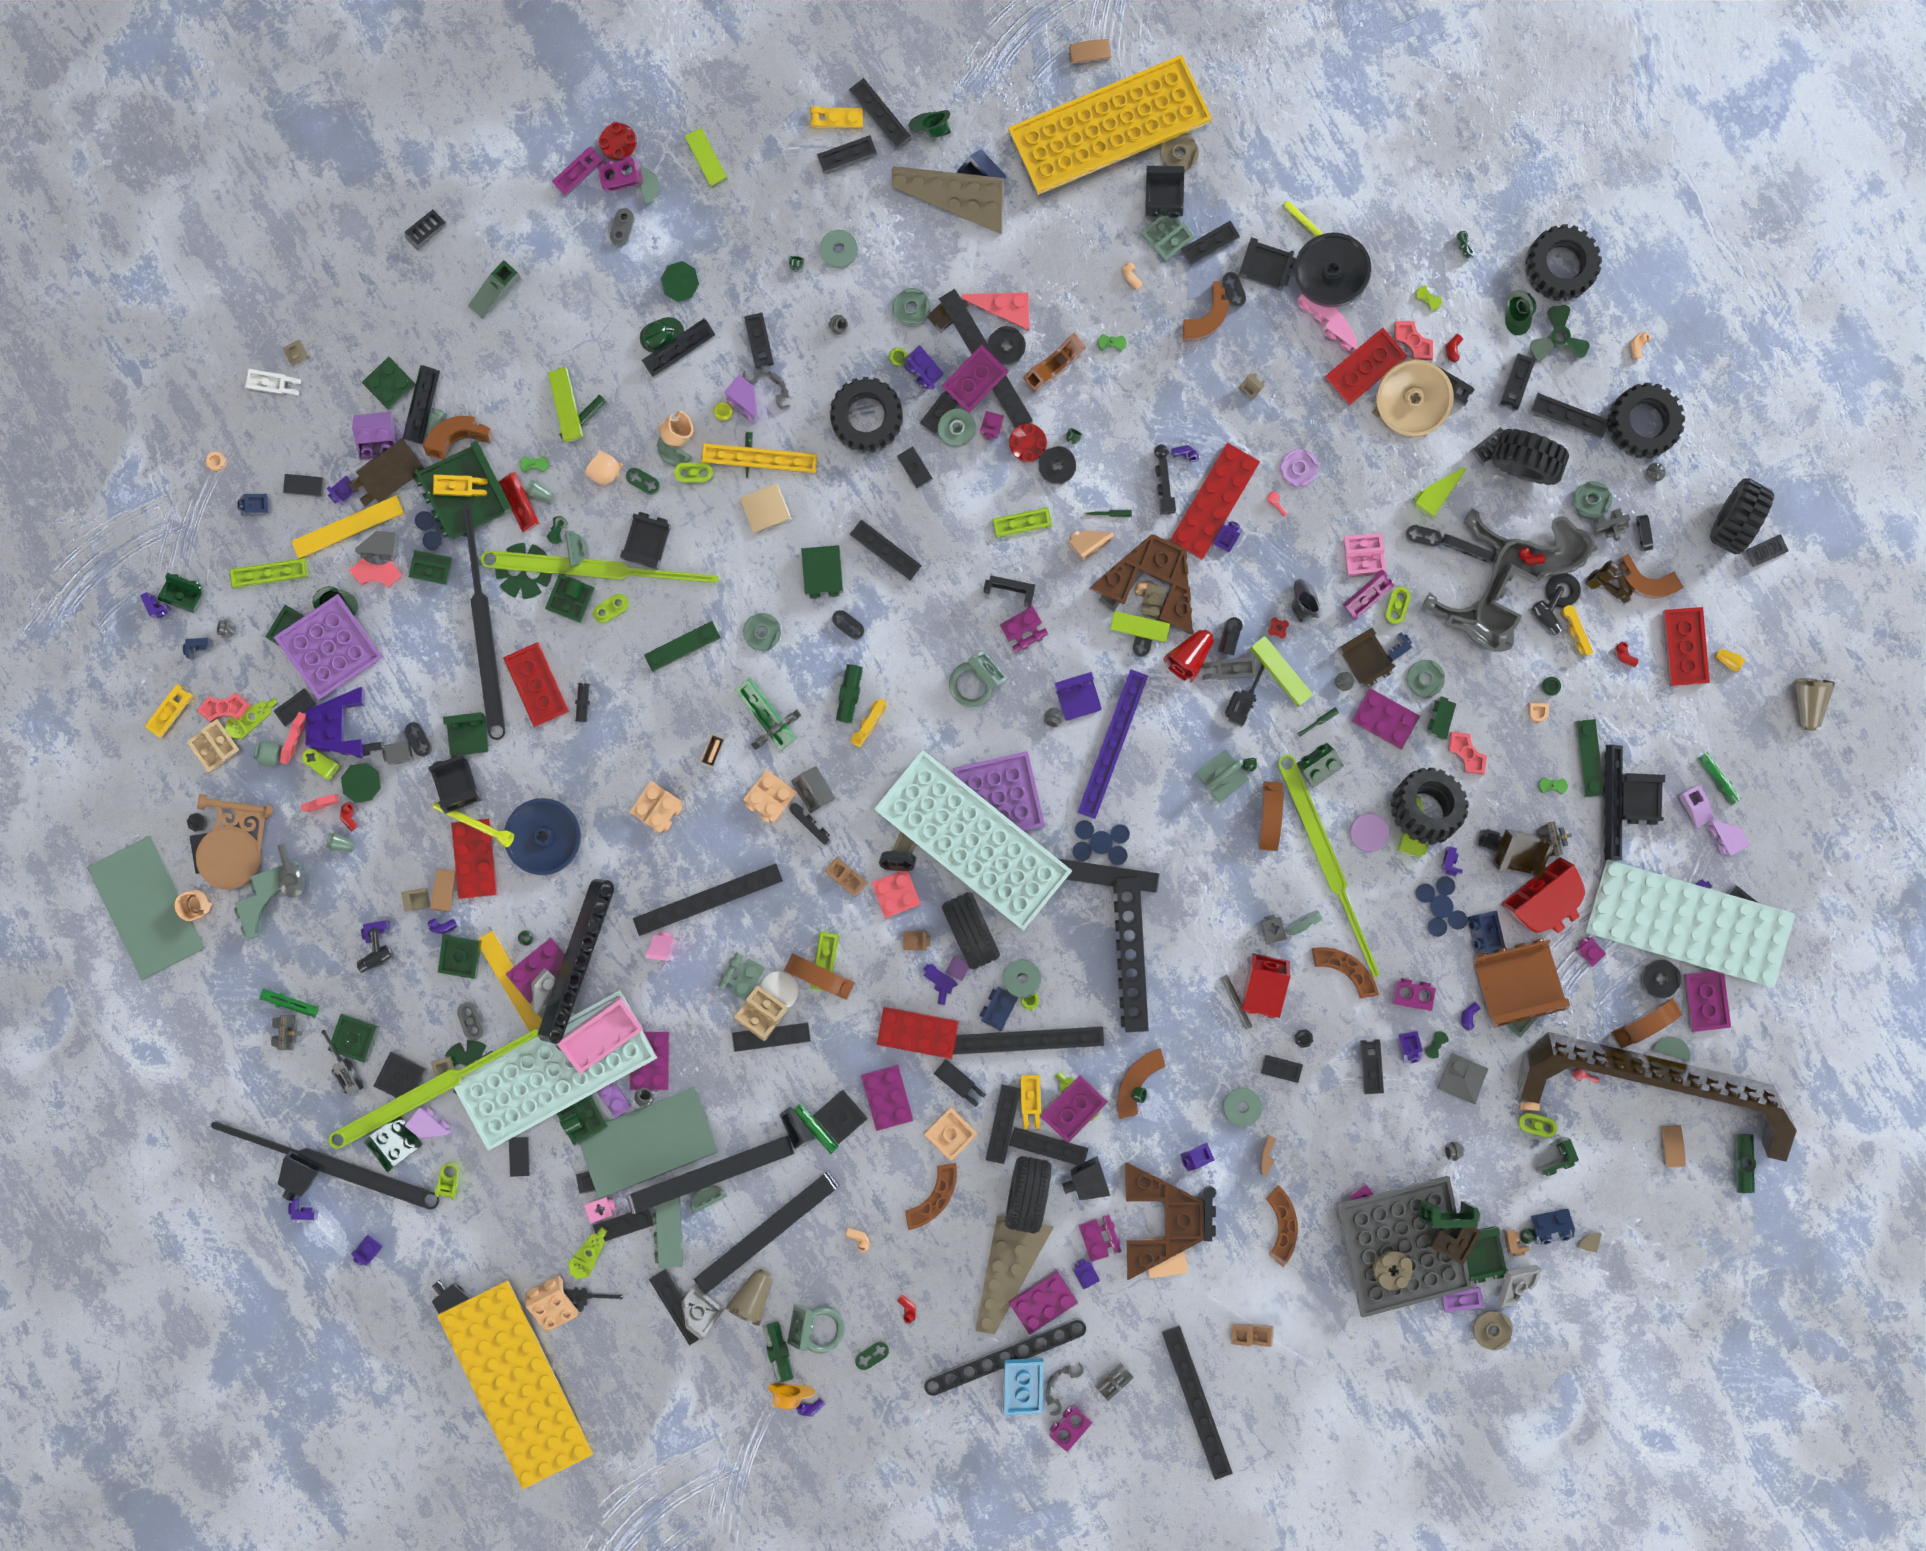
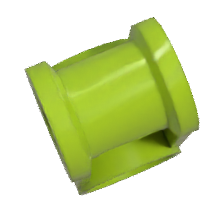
M308 749L302 755L303 762L328 781L333 778L341 766L333 759L314 749ZM315 753L316 761L309 762L310 758L308 755Z
M450 1161L441 1167L435 1189V1197L444 1196L455 1200L460 1176V1166L458 1163ZM447 1166L454 1168L455 1173L453 1176L446 1173Z

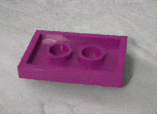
M980 345L942 387L970 413L1003 379L1009 370L983 345Z
M1369 688L1351 722L1402 750L1420 715Z
M550 937L508 971L506 976L531 1004V1001H533V991L531 990L533 980L544 968L557 979L565 954Z
M1716 971L1684 974L1691 1032L1731 1028L1724 974Z
M644 1032L657 1059L630 1073V1090H640L642 1088L669 1090V1032Z
M899 1065L861 1075L876 1131L914 1121Z
M1080 1074L1040 1117L1069 1143L1108 1103V1100Z
M1056 1270L1008 1301V1303L1030 1335L1078 1304V1301Z

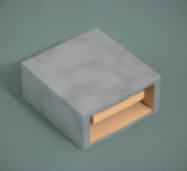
M711 731L698 764L717 772L729 739Z

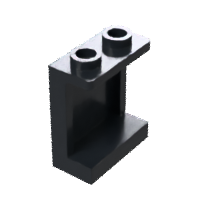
M1147 166L1145 216L1152 218L1160 216L1178 218L1183 216L1185 166Z
M1251 237L1238 277L1281 291L1283 286L1287 287L1290 275H1287L1289 268L1293 269L1296 260L1293 257L1294 251L1287 252L1259 243L1258 239Z
M643 512L633 513V521L620 558L659 570L671 525L668 524V520L657 517L655 520L649 518L650 515Z
M464 754L453 755L451 759L437 761L428 767L439 795L440 807L445 814L482 801L469 760Z
M1623 774L1622 820H1627V824H1639V821H1646V825H1658V822L1664 821V817H1662L1663 783H1665V775Z

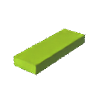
M702 128L685 135L684 137L710 187L728 179Z
M1048 507L992 519L996 538L1052 527Z
M1114 611L1110 630L1166 643L1170 624Z
M820 931L815 964L833 972L839 940L838 934ZM812 984L810 986L812 989L823 990Z

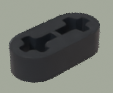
M1234 272L1226 273L1222 278V286L1225 288L1226 297L1233 308H1240L1245 304L1246 294L1238 275ZM1228 277H1230L1231 279H1235L1233 283V289L1230 283L1226 284ZM1235 291L1238 297H1242L1240 303H1237V301L1233 302Z
M1647 514L1639 515L1636 517L1640 548L1642 551L1653 550L1649 517Z
M1418 525L1410 526L1405 532L1408 542L1429 548L1437 547L1442 541V535L1439 531ZM1415 529L1417 530L1416 533L1422 535V537L1417 536L1413 539L1409 532ZM1432 534H1435V538L1438 541L1432 544L1430 543L1431 540L1425 538V536L1430 537Z
M838 610L833 614V624L854 640L863 637L864 627L855 618L843 610ZM845 615L844 619L848 624L845 625L843 622L838 624L836 616ZM852 625L854 628L859 626L861 633L853 636V631L849 626Z
M1135 636L1133 653L1137 657H1145L1150 651L1152 640ZM1141 640L1145 641L1144 648H1147L1142 654L1138 653L1139 650L1136 649V646H1140Z
M416 722L407 724L405 734L414 752L421 757L428 756L432 751V745L423 727ZM412 726L415 728H419V730L417 731V735L419 738L417 739L414 734L409 733L410 731H412ZM418 741H421L423 745H427L425 753L418 751L420 748Z
M885 851L881 854L879 860L881 868L895 871H911L916 863V857L909 852Z

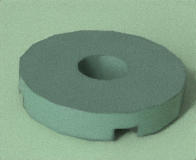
M837 229L830 231L823 237L820 243V253L826 264L836 268H843L849 266L856 258L858 246L851 233ZM837 244L844 246V251L840 254L835 253L833 250Z
M916 288L904 289L895 297L893 302V312L897 320L906 326L922 324L929 317L931 311L927 295ZM909 303L917 304L915 311L910 312L907 310Z
M1589 481L1577 488L1574 493L1573 503L1575 509L1581 515L1588 518H1598L1609 511L1612 504V494H1610L1606 485L1596 481ZM1595 496L1598 501L1591 503L1588 501V497Z
M755 614L749 617L744 625V639L754 650H770L780 641L781 626L777 619L770 614ZM758 628H767V635L759 637L757 635Z
M1420 660L1414 663L1408 670L1406 676L1407 686L1416 696L1422 698L1432 697L1438 694L1444 686V671L1435 661ZM1422 674L1430 675L1431 681L1429 684H1424L1421 681Z
M1313 911L1290 923L1285 930L1288 935H1296L1307 930L1312 923L1317 924L1322 919L1319 911Z
M1017 960L1006 967L1003 974V983L1010 995L1028 998L1038 991L1041 984V974L1034 963L1027 960ZM1020 975H1025L1028 978L1023 984L1017 982V978Z
M1248 1088L1232 1090L1224 1100L1225 1116L1231 1123L1237 1126L1251 1125L1261 1115L1262 1103L1260 1097ZM1242 1101L1248 1104L1247 1111L1243 1113L1237 1109L1238 1104Z

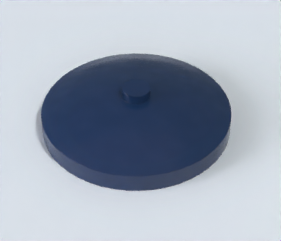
M548 798L532 799L518 806L509 816L504 831L507 830L514 834L512 844L509 847H505L510 859L523 871L535 875H551L565 869L575 859L581 845V828L574 813L564 804Z

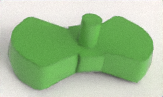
M1102 334L1098 339V346L1101 350L1107 347H1115L1119 351H1123L1127 344L1123 335L1115 338Z
M544 456L538 459L523 457L519 465L523 472H527L531 468H537L541 472H545L549 463Z
M1543 777L1539 781V789L1542 793L1556 790L1560 794H1564L1568 789V784L1564 778L1556 781Z

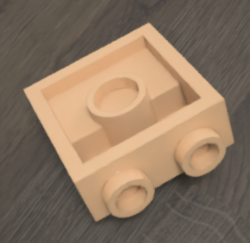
M766 769L743 799L746 802L744 806L753 812L755 809L762 813L760 817L767 823H770V821L775 823L798 792Z
M650 781L630 810V813L662 834L663 831L667 832L672 826L671 819L673 816H678L682 811L683 801Z

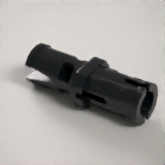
M578 683L577 700H575V704H577L576 722H587L588 705H590V701H588L590 684Z

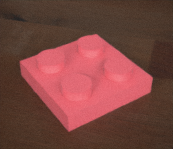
M899 871L871 882L885 918L921 905L908 871Z

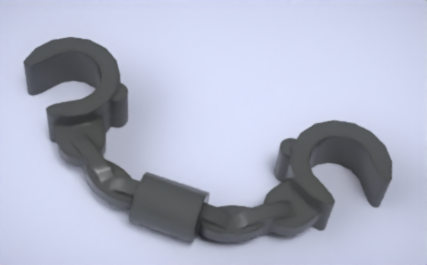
M754 369L755 377L752 380L746 379V372H743L742 377L750 384L758 383V377H761L763 374L770 376V379L776 384L780 383L783 389L781 395L776 396L777 406L781 410L790 408V405H780L782 398H789L788 390L780 376L768 370Z
M796 709L793 713L787 715L782 722L770 727L767 734L761 735L750 745L754 750L759 749L768 741V736L778 732L783 724L787 723L789 725L801 716L800 712Z
M1078 1362L1080 1366L1079 1373H1072L1070 1365L1064 1366L1062 1370L1056 1371L1054 1376L1051 1375L1047 1382V1405L1055 1403L1059 1406L1058 1410L1050 1412V1415L1056 1416L1062 1410L1060 1400H1055L1050 1395L1051 1387L1054 1388L1058 1381L1056 1377L1062 1372L1070 1374V1378L1080 1377L1084 1371L1080 1362Z

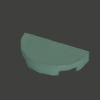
M641 167L644 184H640L645 203L648 205L654 202V199L658 196L660 183L655 173L650 169Z
M659 437L657 451L665 463L677 466L680 463H687L692 458L691 455L680 448L667 445Z
M565 531L570 568L583 562L587 555V546L583 537L574 531Z
M1668 1036L1662 1038L1652 1048L1654 1051L1690 1062L1691 1054L1689 1047L1683 1040L1677 1037Z
M707 1186L695 1192L691 1201L692 1214L727 1197L726 1193L717 1186Z

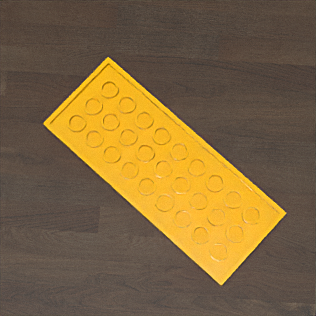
M1181 54L1008 127V131L1037 194L1040 195L1211 123L1212 117Z
M508 1280L437 1314L522 1490L593 1455V1451Z

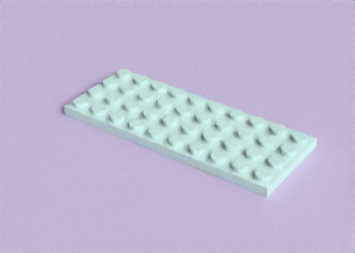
M924 750L920 752L874 809L1023 931L1072 872L1065 864Z
M1606 860L1585 933L1775 988L1795 913L1612 860Z
M619 990L570 1017L564 1035L620 995L629 1006L622 991ZM642 1030L579 1074L557 1044L541 1041L537 1036L463 1076L460 1084L455 1086L454 1089L489 1151L657 1059V1056Z

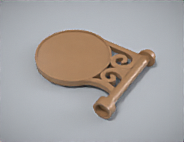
M199 794L197 809L205 810L206 806L215 807L217 809V821L214 828L204 836L198 845L196 852L198 871L214 887L228 890L240 888L249 883L251 876L256 875L259 870L265 818L272 817L273 805L267 803L266 807L207 799L205 794ZM222 808L234 811L235 820L232 823L226 821V817L232 818L231 813H224L222 815ZM249 816H255L259 820L257 841L248 833V831L255 829L256 822L253 819H248L247 822L252 823V826L246 827L244 825V820ZM221 821H222V823H223L225 826L219 827L220 824H221ZM239 822L241 828L234 827V825Z

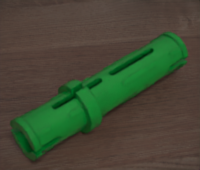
M1709 752L1704 754L1708 761L1703 756H1700L1698 760H1700L1720 787L1718 788L1719 791L1725 794L1731 805L1737 803L1732 795L1737 801H1740L1742 797L1732 786V781L1726 778Z
M263 988L259 998L261 1001L275 1004V1007H284L313 1018L316 1017L319 1006H314L287 997L284 993L280 992L278 994Z
M802 1103L793 1109L829 1154L839 1147L815 1120L816 1117L811 1115Z

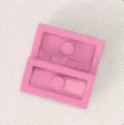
M1382 533L1344 536L1348 577L1375 575L1379 570L1386 572Z

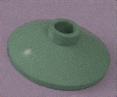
M956 408L947 411L942 415L938 423V432L941 439L952 446L966 444L972 439L976 430L973 416L964 409ZM954 423H959L957 428L953 427Z

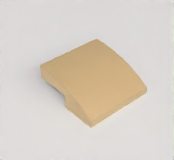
M778 483L740 498L753 533L761 532L791 519Z
M218 719L186 741L209 774L240 751Z
M757 985L747 997L745 1004L734 1016V1020L765 1041L780 1022L788 1007Z

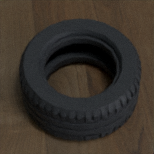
M966 892L962 896L959 895L957 898L951 899V901L944 902L942 910L969 969L975 970L979 966L982 967L986 963L997 960L1000 952L973 893Z
M1026 1156L1017 1158L1006 1209L1005 1226L1008 1229H1016V1231L1033 1234L1040 1231L1051 1179V1164L1047 1160L1027 1158Z

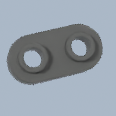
M627 208L619 209L616 212L610 231V239L618 247L628 243L635 221L632 211ZM627 215L628 218L626 220H622L621 216ZM622 233L623 235L621 238H616V234Z
M469 1002L461 1004L458 1007L457 1015L464 1035L470 1040L481 1038L484 1033V1027L477 1007ZM467 1008L471 1010V1014L469 1016L465 1014V1010ZM472 1027L478 1029L476 1034L471 1032Z

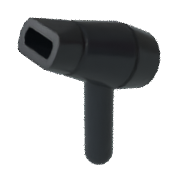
M1562 586L1557 587L1549 604L1541 600L1536 602L1531 608L1536 619L1554 636L1562 630L1560 623L1553 613L1564 592V587Z
M376 927L370 930L372 952L357 961V968L361 974L384 965L394 958L393 951L388 945L380 947L378 929Z

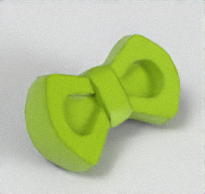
M1426 285L1417 289L1416 298L1424 300L1431 310H1437L1441 307L1442 297L1433 296V294L1429 293Z

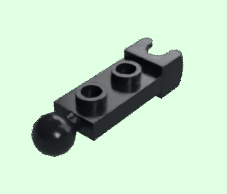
M1159 444L1154 449V455L1159 461L1158 465L1155 466L1156 477H1160V484H1157L1158 496L1162 495V498L1159 500L1160 515L1173 514L1176 511L1175 497H1171L1166 459L1169 450L1164 444Z

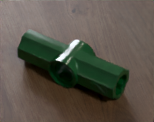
M847 664L844 681L839 692L836 721L852 724L855 705L858 703L860 694L859 685L863 672V667L852 664Z
M1736 1134V1158L1734 1165L1736 1167L1737 1193H1755L1754 1169L1756 1168V1160L1754 1159V1134ZM1747 1158L1749 1165L1744 1169L1741 1163L1743 1159Z
M779 1321L763 1325L767 1342V1353L770 1363L773 1364L777 1383L794 1379L789 1361V1350L786 1341L783 1339Z

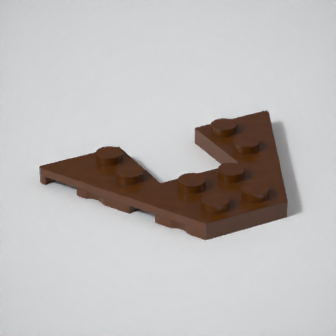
M1154 534L1149 535L1089 587V590L1125 604L1137 571L1168 583L1170 588L1157 620L1169 623L1170 626L1188 634H1194L1191 617L1192 608L1190 606L1191 593L1190 586L1188 585L1189 572L1188 565L1186 564L1187 551L1185 548Z
M1125 1162L1126 1202H1164L1165 1240L1126 1241L1127 1280H1130L1204 1241V1201Z

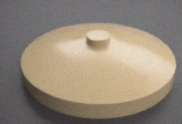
M1420 359L1406 360L1389 369L1382 377L1376 394L1377 408L1383 421L1392 430L1406 436H1422L1439 428L1448 418L1454 400L1452 384L1444 371L1437 365Z

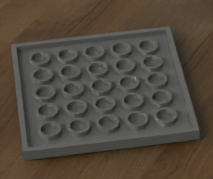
M1449 1176L1338 1204L1359 1312L1362 1318L1472 1289L1467 1262L1461 1265L1429 1247L1438 1229L1454 1238L1459 1228H1432L1419 1221L1420 1201H1428L1441 1208V1213L1457 1212ZM1388 1250H1397L1411 1260L1412 1276L1405 1288L1388 1290L1377 1282L1373 1275V1264L1378 1256L1380 1257ZM1392 1265V1268H1389L1388 1271L1393 1275L1397 1269L1395 1265Z

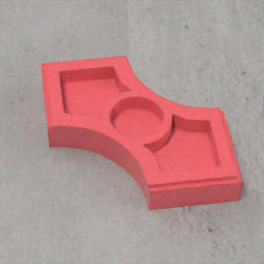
M1395 321L1394 341L1405 344L1411 350L1413 359L1433 360V340L1422 337L1416 330L1414 321Z
M363 558L349 569L360 585L377 581L389 588L403 577L392 561L375 565Z
M237 693L222 700L208 696L197 709V712L211 723L225 716L240 720L251 705Z
M299 712L291 723L289 735L281 750L280 763L288 764L295 753L298 740L305 726L306 714Z
M1450 732L1448 751L1457 754L1461 758L1465 773L1485 775L1487 755L1479 753L1473 747L1471 735Z
M333 794L316 798L311 802L301 804V809L303 812L323 809L339 803V797Z

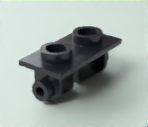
M1489 828L1486 830L1482 829L1480 830L1478 846L1497 851L1502 836H1500L1499 832L1489 830Z

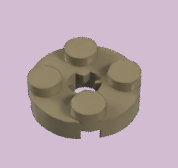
M1184 133L1163 142L1161 158L1165 166H1185V172H1187L1197 162L1199 149L1195 140L1190 135ZM1182 148V152H1185V155L1177 157L1174 151Z
M1388 1250L1376 1258L1373 1264L1374 1278L1383 1288L1388 1290L1405 1288L1412 1276V1262L1403 1253L1397 1250ZM1392 1265H1395L1397 1271L1391 1275L1388 1270L1392 1268Z
M1496 1310L1482 1313L1473 1324V1334L1476 1341L1486 1349L1500 1350L1511 1341L1512 1323L1506 1315ZM1490 1326L1498 1327L1496 1335L1488 1333Z

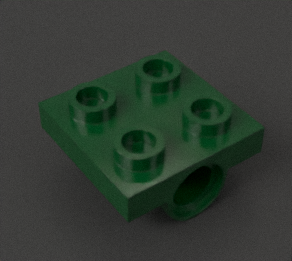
M559 574L545 609L582 623L595 587Z
M592 1095L556 1113L561 1127L574 1146L608 1127Z

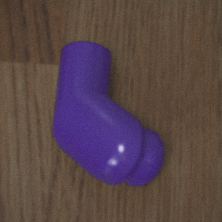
M1189 445L1171 449L1173 458L1184 456L1190 462H1197L1199 459V453Z
M436 919L428 921L429 930L433 933L445 934L458 927L454 919L444 924L438 923Z
M1476 1002L1472 1003L1461 1013V1025L1467 1031L1474 1028L1473 1015L1481 1010Z
M818 1398L813 1404L801 1402L796 1407V1411L799 1415L813 1417L826 1404L821 1398Z

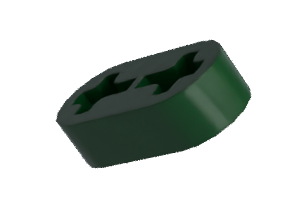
M631 468L627 471L626 480L630 485L649 495H655L659 492L660 483L653 476L638 468ZM637 472L638 477L641 478L642 481L640 482L636 479L634 481H631V473L635 474ZM654 481L656 488L649 491L648 486L644 482L652 483Z
M878 1341L860 1352L855 1359L858 1369L867 1370L885 1359L889 1353L888 1345L883 1341ZM878 1345L885 1347L884 1355L880 1353L875 1356L873 1355L877 1351ZM861 1356L864 1358L872 1357L867 1361L868 1365L859 1364Z

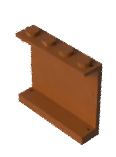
M1538 939L1530 945L1522 943L1514 946V949L1507 950V948L1496 950L1494 954L1482 953L1477 955L1478 958H1475L1473 963L1493 1028L1569 1009V999H1565L1549 948L1550 940Z

